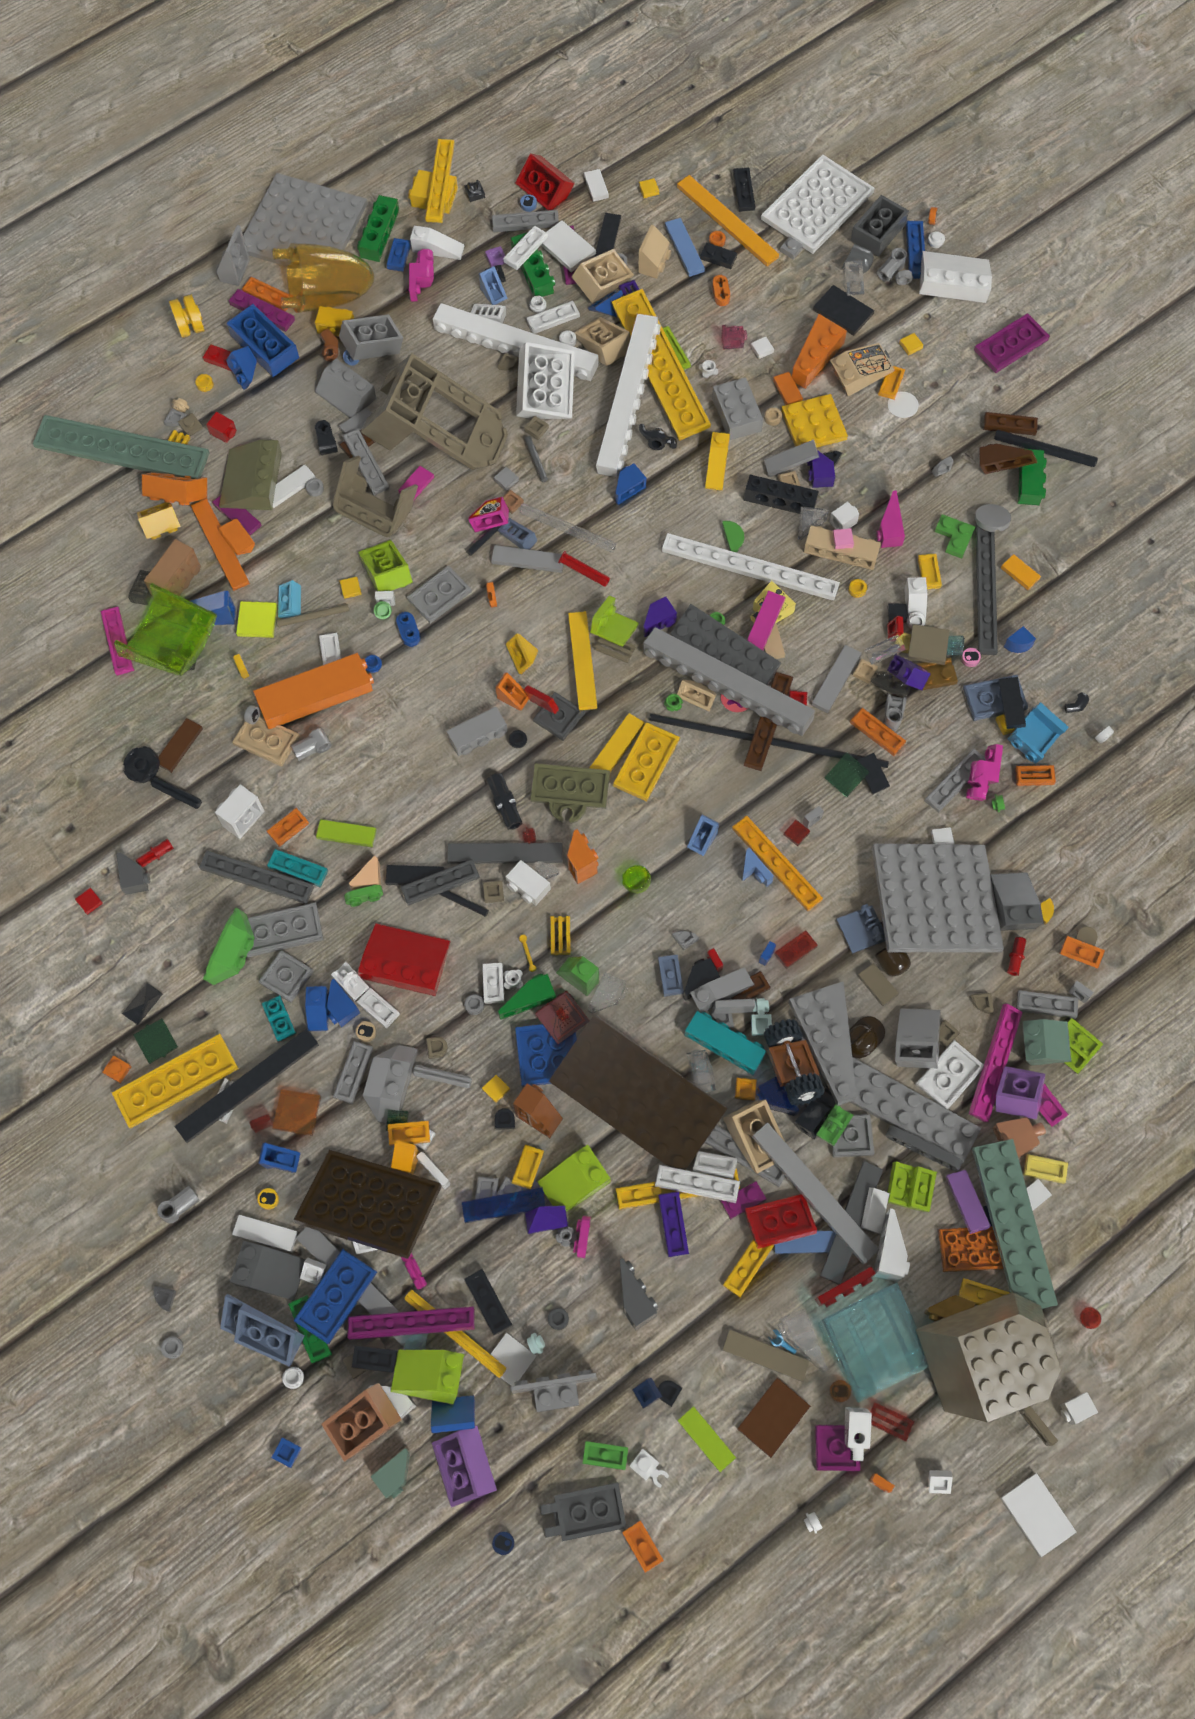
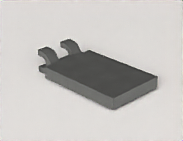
M618 1482L555 1495V1503L540 1506L541 1515L554 1513L556 1524L554 1527L544 1529L545 1538L561 1535L563 1542L627 1528Z

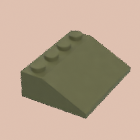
M258 440L229 449L219 504L220 508L273 510L274 494L282 456L278 440Z

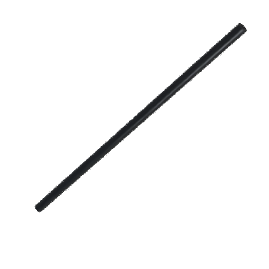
M651 713L649 721L748 741H752L754 736L751 733ZM773 738L771 742L773 746L853 762L865 757ZM877 759L881 767L888 768L889 761Z

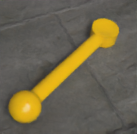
M524 934L520 935L519 940L523 943L530 965L529 971L535 972L536 966L533 965L526 943L527 936Z

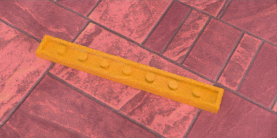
M688 175L677 183L679 190L766 267L779 258V253L692 176Z

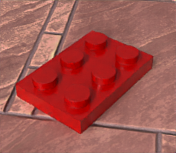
M802 1194L745 1208L744 1212L757 1249L817 1234V1228L809 1206Z

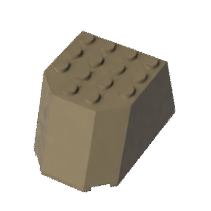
M1014 1292L916 1329L943 1410L948 1413L990 1422L1049 1399L1061 1372L1056 1348L1042 1307Z

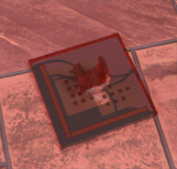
M567 990L535 1012L537 1018L557 1044L563 1042L590 1021Z

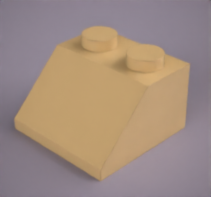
M654 225L650 226L639 249V273L657 279L660 272L663 273L665 261L669 260L671 250H669L670 242Z

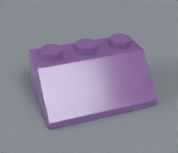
M477 1426L474 1429L457 1431L432 1442L451 1508L497 1491Z

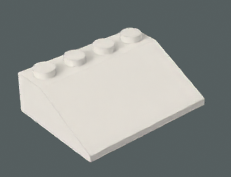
M927 251L922 252L919 294L986 303L992 283L989 260Z
M528 342L523 344L519 349L517 417L532 419L536 416L539 419H572L575 351Z

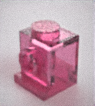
M722 325L723 350L744 348V341L747 340V330H744L743 326L726 327V325Z

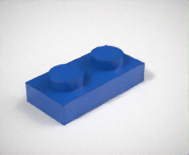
M394 238L387 261V269L404 272L411 247L410 240Z

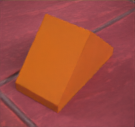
M505 673L496 685L497 699L518 710H522L529 700L523 688L508 673Z

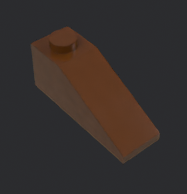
M997 443L979 447L980 467L984 474L1037 463L1032 450Z

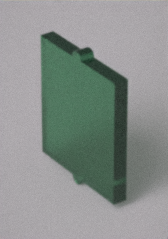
M163 1018L151 1025L147 1024L146 1028L133 1034L149 1064L161 1057L165 1058L168 1053L179 1048Z

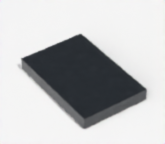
M832 285L813 306V311L844 328L853 336L874 314L872 308L835 285Z

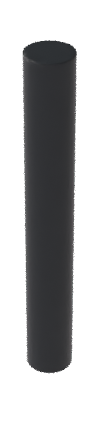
M501 526L490 528L466 552L472 556Z
M450 891L439 894L484 917L488 915V909Z

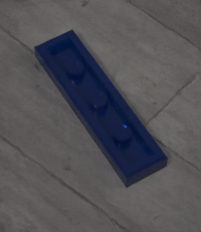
M543 1187L461 1202L465 1224L525 1213L537 1207L546 1206Z

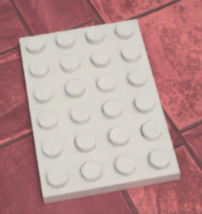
M822 155L761 215V220L786 237H792L801 243L804 249L813 254L874 193L875 188Z

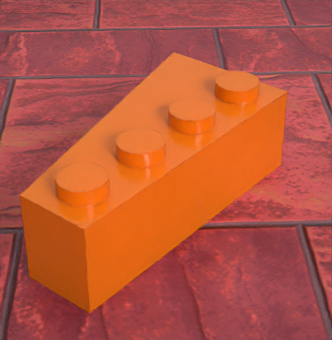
M818 314L793 367L792 378L796 384L804 389L807 388L844 345L847 330Z

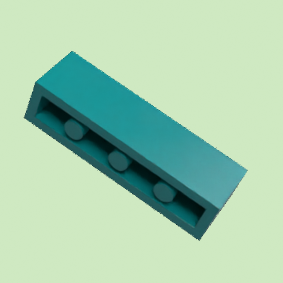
M697 1011L686 1028L684 1036L754 1076L765 1057L766 1050L764 1046L755 1041L752 1043L741 1032L735 1033L725 1023H717L712 1020L709 1014Z

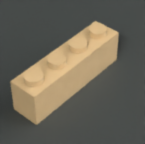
M811 526L804 553L874 570L881 543L853 535V548L835 549L833 531L820 526Z

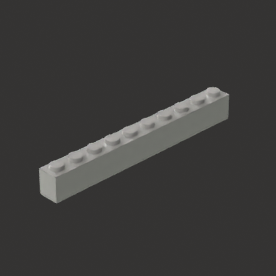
M656 627L643 643L644 654L649 658H654L664 666L677 670L678 673L692 678L697 683H702L710 690L721 693L727 699L740 703L742 707L755 711L759 716L772 720L776 725H781L794 734L803 736L814 719V709Z

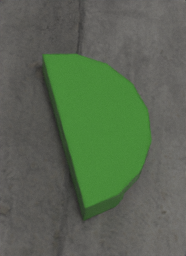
M722 521L729 550L738 552L744 543V531L735 522Z

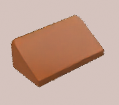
M233 519L219 527V532L236 555L252 552L255 542L238 519Z

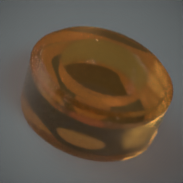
M837 1380L831 1384L829 1394L834 1401L842 1403L850 1398L851 1387L846 1381Z

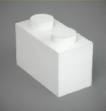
M522 860L506 876L507 887L513 892H519L522 895V899L528 904L533 903L537 906L551 890L550 882Z

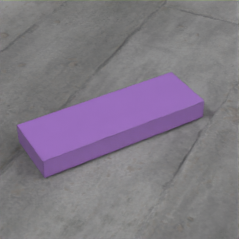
M962 1170L947 1175L946 1180L969 1233L988 1229L990 1227L989 1221L967 1171Z

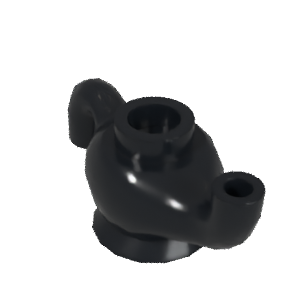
M644 424L639 425V431L648 440V446L651 449L662 450L665 444H670L672 449L677 448V440L674 437L667 436L663 429L655 428L647 431Z

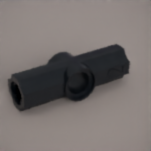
M502 773L491 775L487 778V782L494 796L493 800L497 811L501 813L507 830L519 828L523 823L517 811V805L511 790L509 791Z

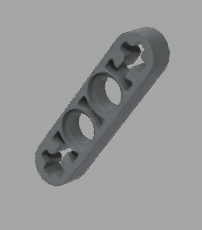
M889 1126L886 1133L888 1139L948 1169L959 1171L963 1161L957 1156L898 1127Z

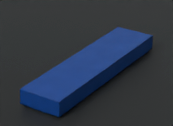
M907 221L908 270L912 272L913 279H920L922 252L925 251L923 221Z

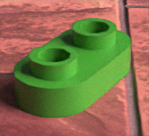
M372 885L347 892L344 895L345 902L351 907L361 905L362 902L378 901L383 896L382 886Z

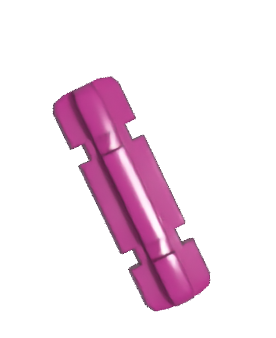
M412 1253L409 1259L401 1257L412 1280H414L416 1288L418 1290L424 1288L427 1283L424 1277L421 1276L422 1273L415 1259H413Z

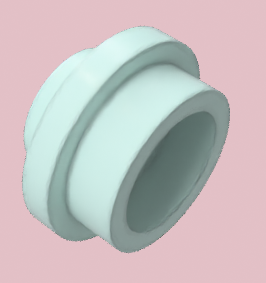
M536 1333L531 1334V1337L527 1338L531 1352L533 1354L543 1353V1348L545 1347L541 1335L537 1336Z

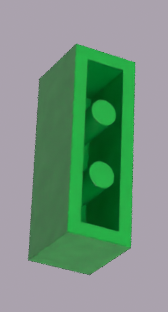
M1032 450L1037 463L1019 467L1018 504L1039 506L1041 500L1045 499L1046 488H1043V484L1046 482L1044 469L1046 468L1047 458H1044V450Z

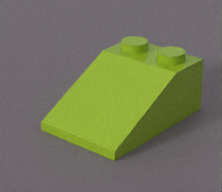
M392 540L358 552L377 592L392 591L413 583L408 564Z
M586 1145L568 1157L537 1183L552 1206H565L566 1212H568L610 1184L611 1178L589 1145Z
M398 1350L390 1392L454 1404L458 1393L464 1354L447 1350Z

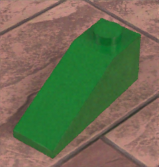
M548 974L533 976L498 1011L500 1020L555 1001L556 995Z

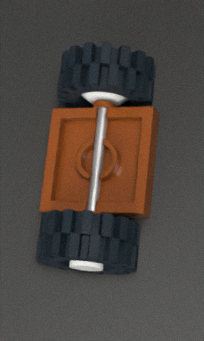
M795 1019L781 1020L780 1023L775 1022V1025L768 1026L769 1028H766L763 1034L769 1047L767 1053L780 1087L785 1086V1092L791 1105L798 1106L800 1104L801 1106L804 1103L809 1104L810 1101L820 1098L825 1090L807 1041L802 1040L803 1035Z

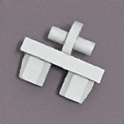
M347 962L331 974L354 1001L369 989V986Z

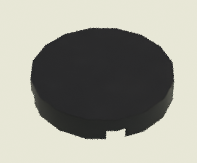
M146 746L132 749L124 759V774L135 783L150 781L159 770V756L154 750Z

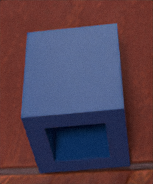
M1023 626L1007 638L1004 648L1014 653H1023L1033 647L1036 638Z

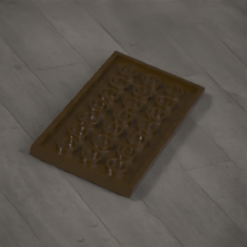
M593 1015L549 1080L551 1084L665 1165L682 1170L687 1169L728 1109V1107L596 1015Z

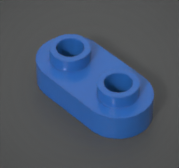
M402 612L396 618L402 641L406 646H416L420 642V633L414 616L409 612Z

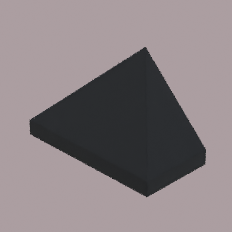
M146 983L123 1011L122 1015L136 1025H139L163 994Z

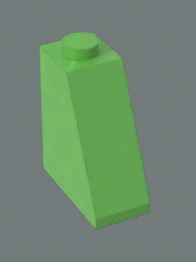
M583 956L568 958L556 972V974L586 996L599 983V968Z

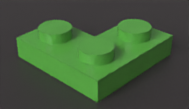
M942 514L935 532L951 538L945 553L962 559L975 526Z

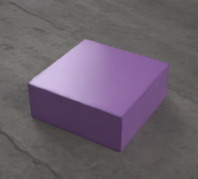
M501 246L485 251L491 267L506 264L503 260L505 254Z

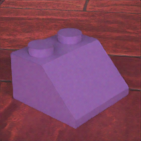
M1005 1066L996 1094V1112L1037 1119L1045 1074Z

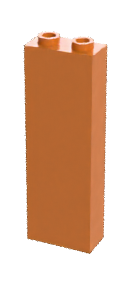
M355 653L254 690L256 701L268 730L372 692L371 684L374 683L371 673L367 674L365 670L367 669L365 659H361L359 654Z

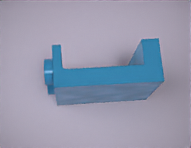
M1040 702L1026 715V727L1016 728L1007 739L1014 748L1024 753L1029 761L1037 763L1044 758L1047 750L1069 727Z

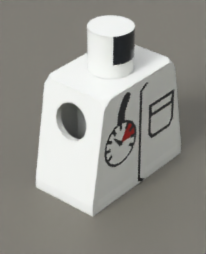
M845 1407V1445L851 1448L850 1460L863 1461L864 1449H870L872 1413L867 1408ZM857 1433H861L859 1439H854Z

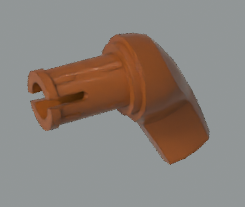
M328 328L320 333V337L325 344L322 356L325 360L331 362L338 357V339Z

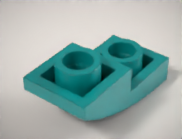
M280 995L262 1003L278 1042L296 1034Z

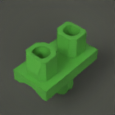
M835 1105L816 1136L835 1146L852 1119L853 1114Z

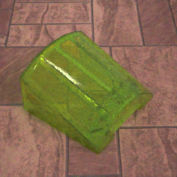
M151 583L150 589L153 600L141 625L127 645L118 640H115L114 645L119 657L182 676L195 663L205 647L214 627L217 614Z

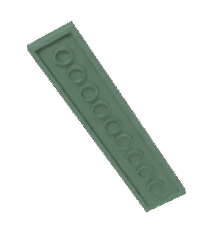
M44 415L33 442V446L38 449L147 472L175 474V476L183 478L186 475L191 476V479L201 478L210 454L209 450L205 448Z

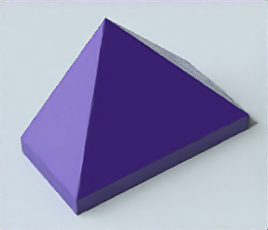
M541 1206L525 1213L528 1234L568 1227L565 1206Z

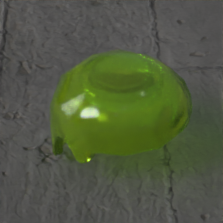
M633 865L628 867L622 874V884L630 893L639 894L645 892L650 886L651 874L644 866Z

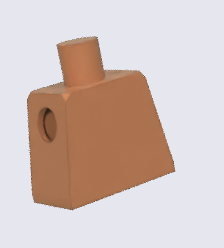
M1027 1117L1000 1122L992 1128L998 1142L1014 1140L1018 1158L1036 1148L1040 1144L1038 1137L1046 1134L1045 1127L1041 1122L1031 1125Z

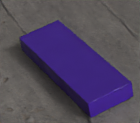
M679 1191L659 1194L668 1257L689 1254Z

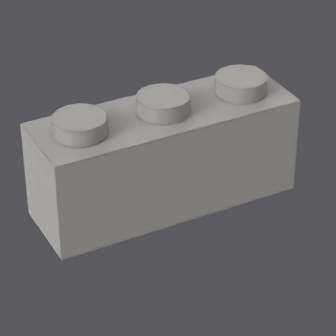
M494 707L447 730V736L456 754L460 756L462 754H469L472 749L478 746H485L494 738L503 737L508 730L507 724L498 708Z

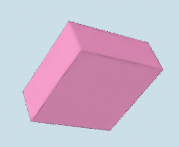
M851 528L833 530L835 549L853 548L854 541Z

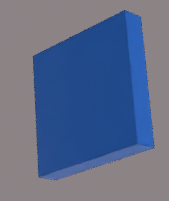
M474 1395L456 1397L454 1404L432 1400V1433L475 1428Z

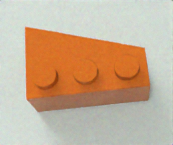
M154 472L142 474V496H147L150 500L164 499L166 503L177 501L179 505H190V502L207 499V477L191 479V476L186 475L183 478L177 477L175 474Z

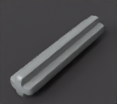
M415 1065L413 1074L416 1077L464 1088H470L472 1078L469 1076L421 1065Z

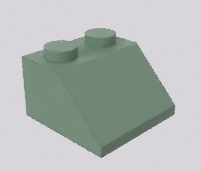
M1047 1019L1023 1021L1026 1061L1031 1066L1072 1062L1068 1022Z

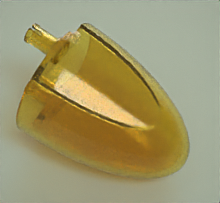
M291 243L287 248L272 249L273 260L288 259L286 262L289 298L281 297L282 309L293 308L296 313L319 310V306L337 307L360 298L374 283V272L370 265L348 251L324 245Z

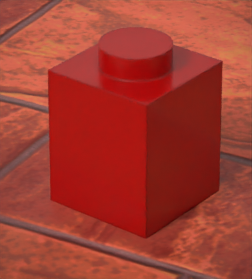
M218 412L206 424L210 435L225 443H228L237 431L234 421Z

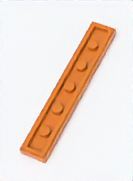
M204 499L191 505L233 591L249 585V580L233 549L218 530L221 525L208 500Z

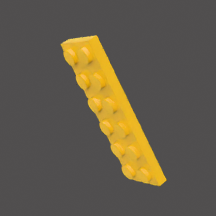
M218 1034L112 1092V1095L128 1127L131 1129L239 1068L222 1035Z

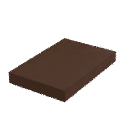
M776 1378L737 1430L767 1456L772 1458L811 1406L780 1379Z

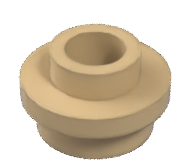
M181 398L173 399L172 408L182 413H185L190 408L187 405L188 402Z

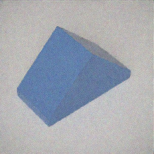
M494 266L479 273L480 289L491 305H496L508 299Z
M702 814L687 848L704 856L718 834L719 823Z

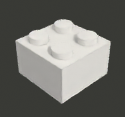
M240 784L230 792L229 797L224 802L218 805L215 814L225 829L241 839L265 811L258 797Z

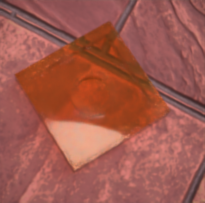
M281 1089L272 1129L313 1136L321 1096Z

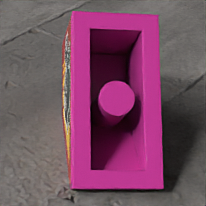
M498 497L485 501L468 517V520L475 532L508 524L509 509L503 497Z

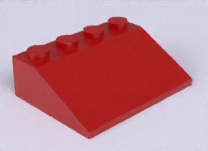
M375 923L364 950L358 974L363 980L436 997L451 941Z

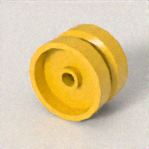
M192 294L183 296V302L186 307L183 309L178 299L169 301L182 338L191 335L189 324H192L195 333L205 331L201 321L203 320L198 305L194 302Z

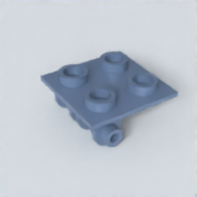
M868 904L861 906V910L837 918V922L852 954L886 941L884 929L872 905L868 906Z

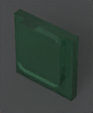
M846 752L824 778L843 795L848 797L868 775L869 771Z

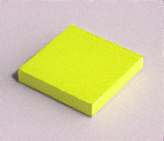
M241 601L237 636L274 638L277 603Z

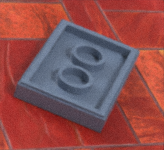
M1013 675V676H1008V677H1003V678L1018 677V675ZM1001 678L963 687L973 721L1004 714L999 688V679ZM1019 681L1023 710H1027L1028 705Z

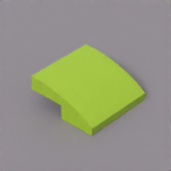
M1071 1018L1068 1022L1072 1062L1064 1063L1079 1074L1103 1046V1043Z
M897 1161L893 1162L887 1193H890L888 1203L918 1211L930 1212L937 1172L919 1166L913 1167Z

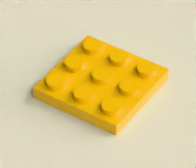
M831 394L781 407V412L795 447L813 439L818 448L845 441L848 438Z

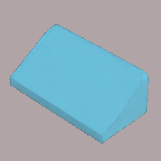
M293 580L279 585V618L301 615V585Z

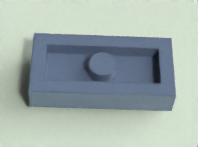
M678 955L658 957L664 997L684 994Z

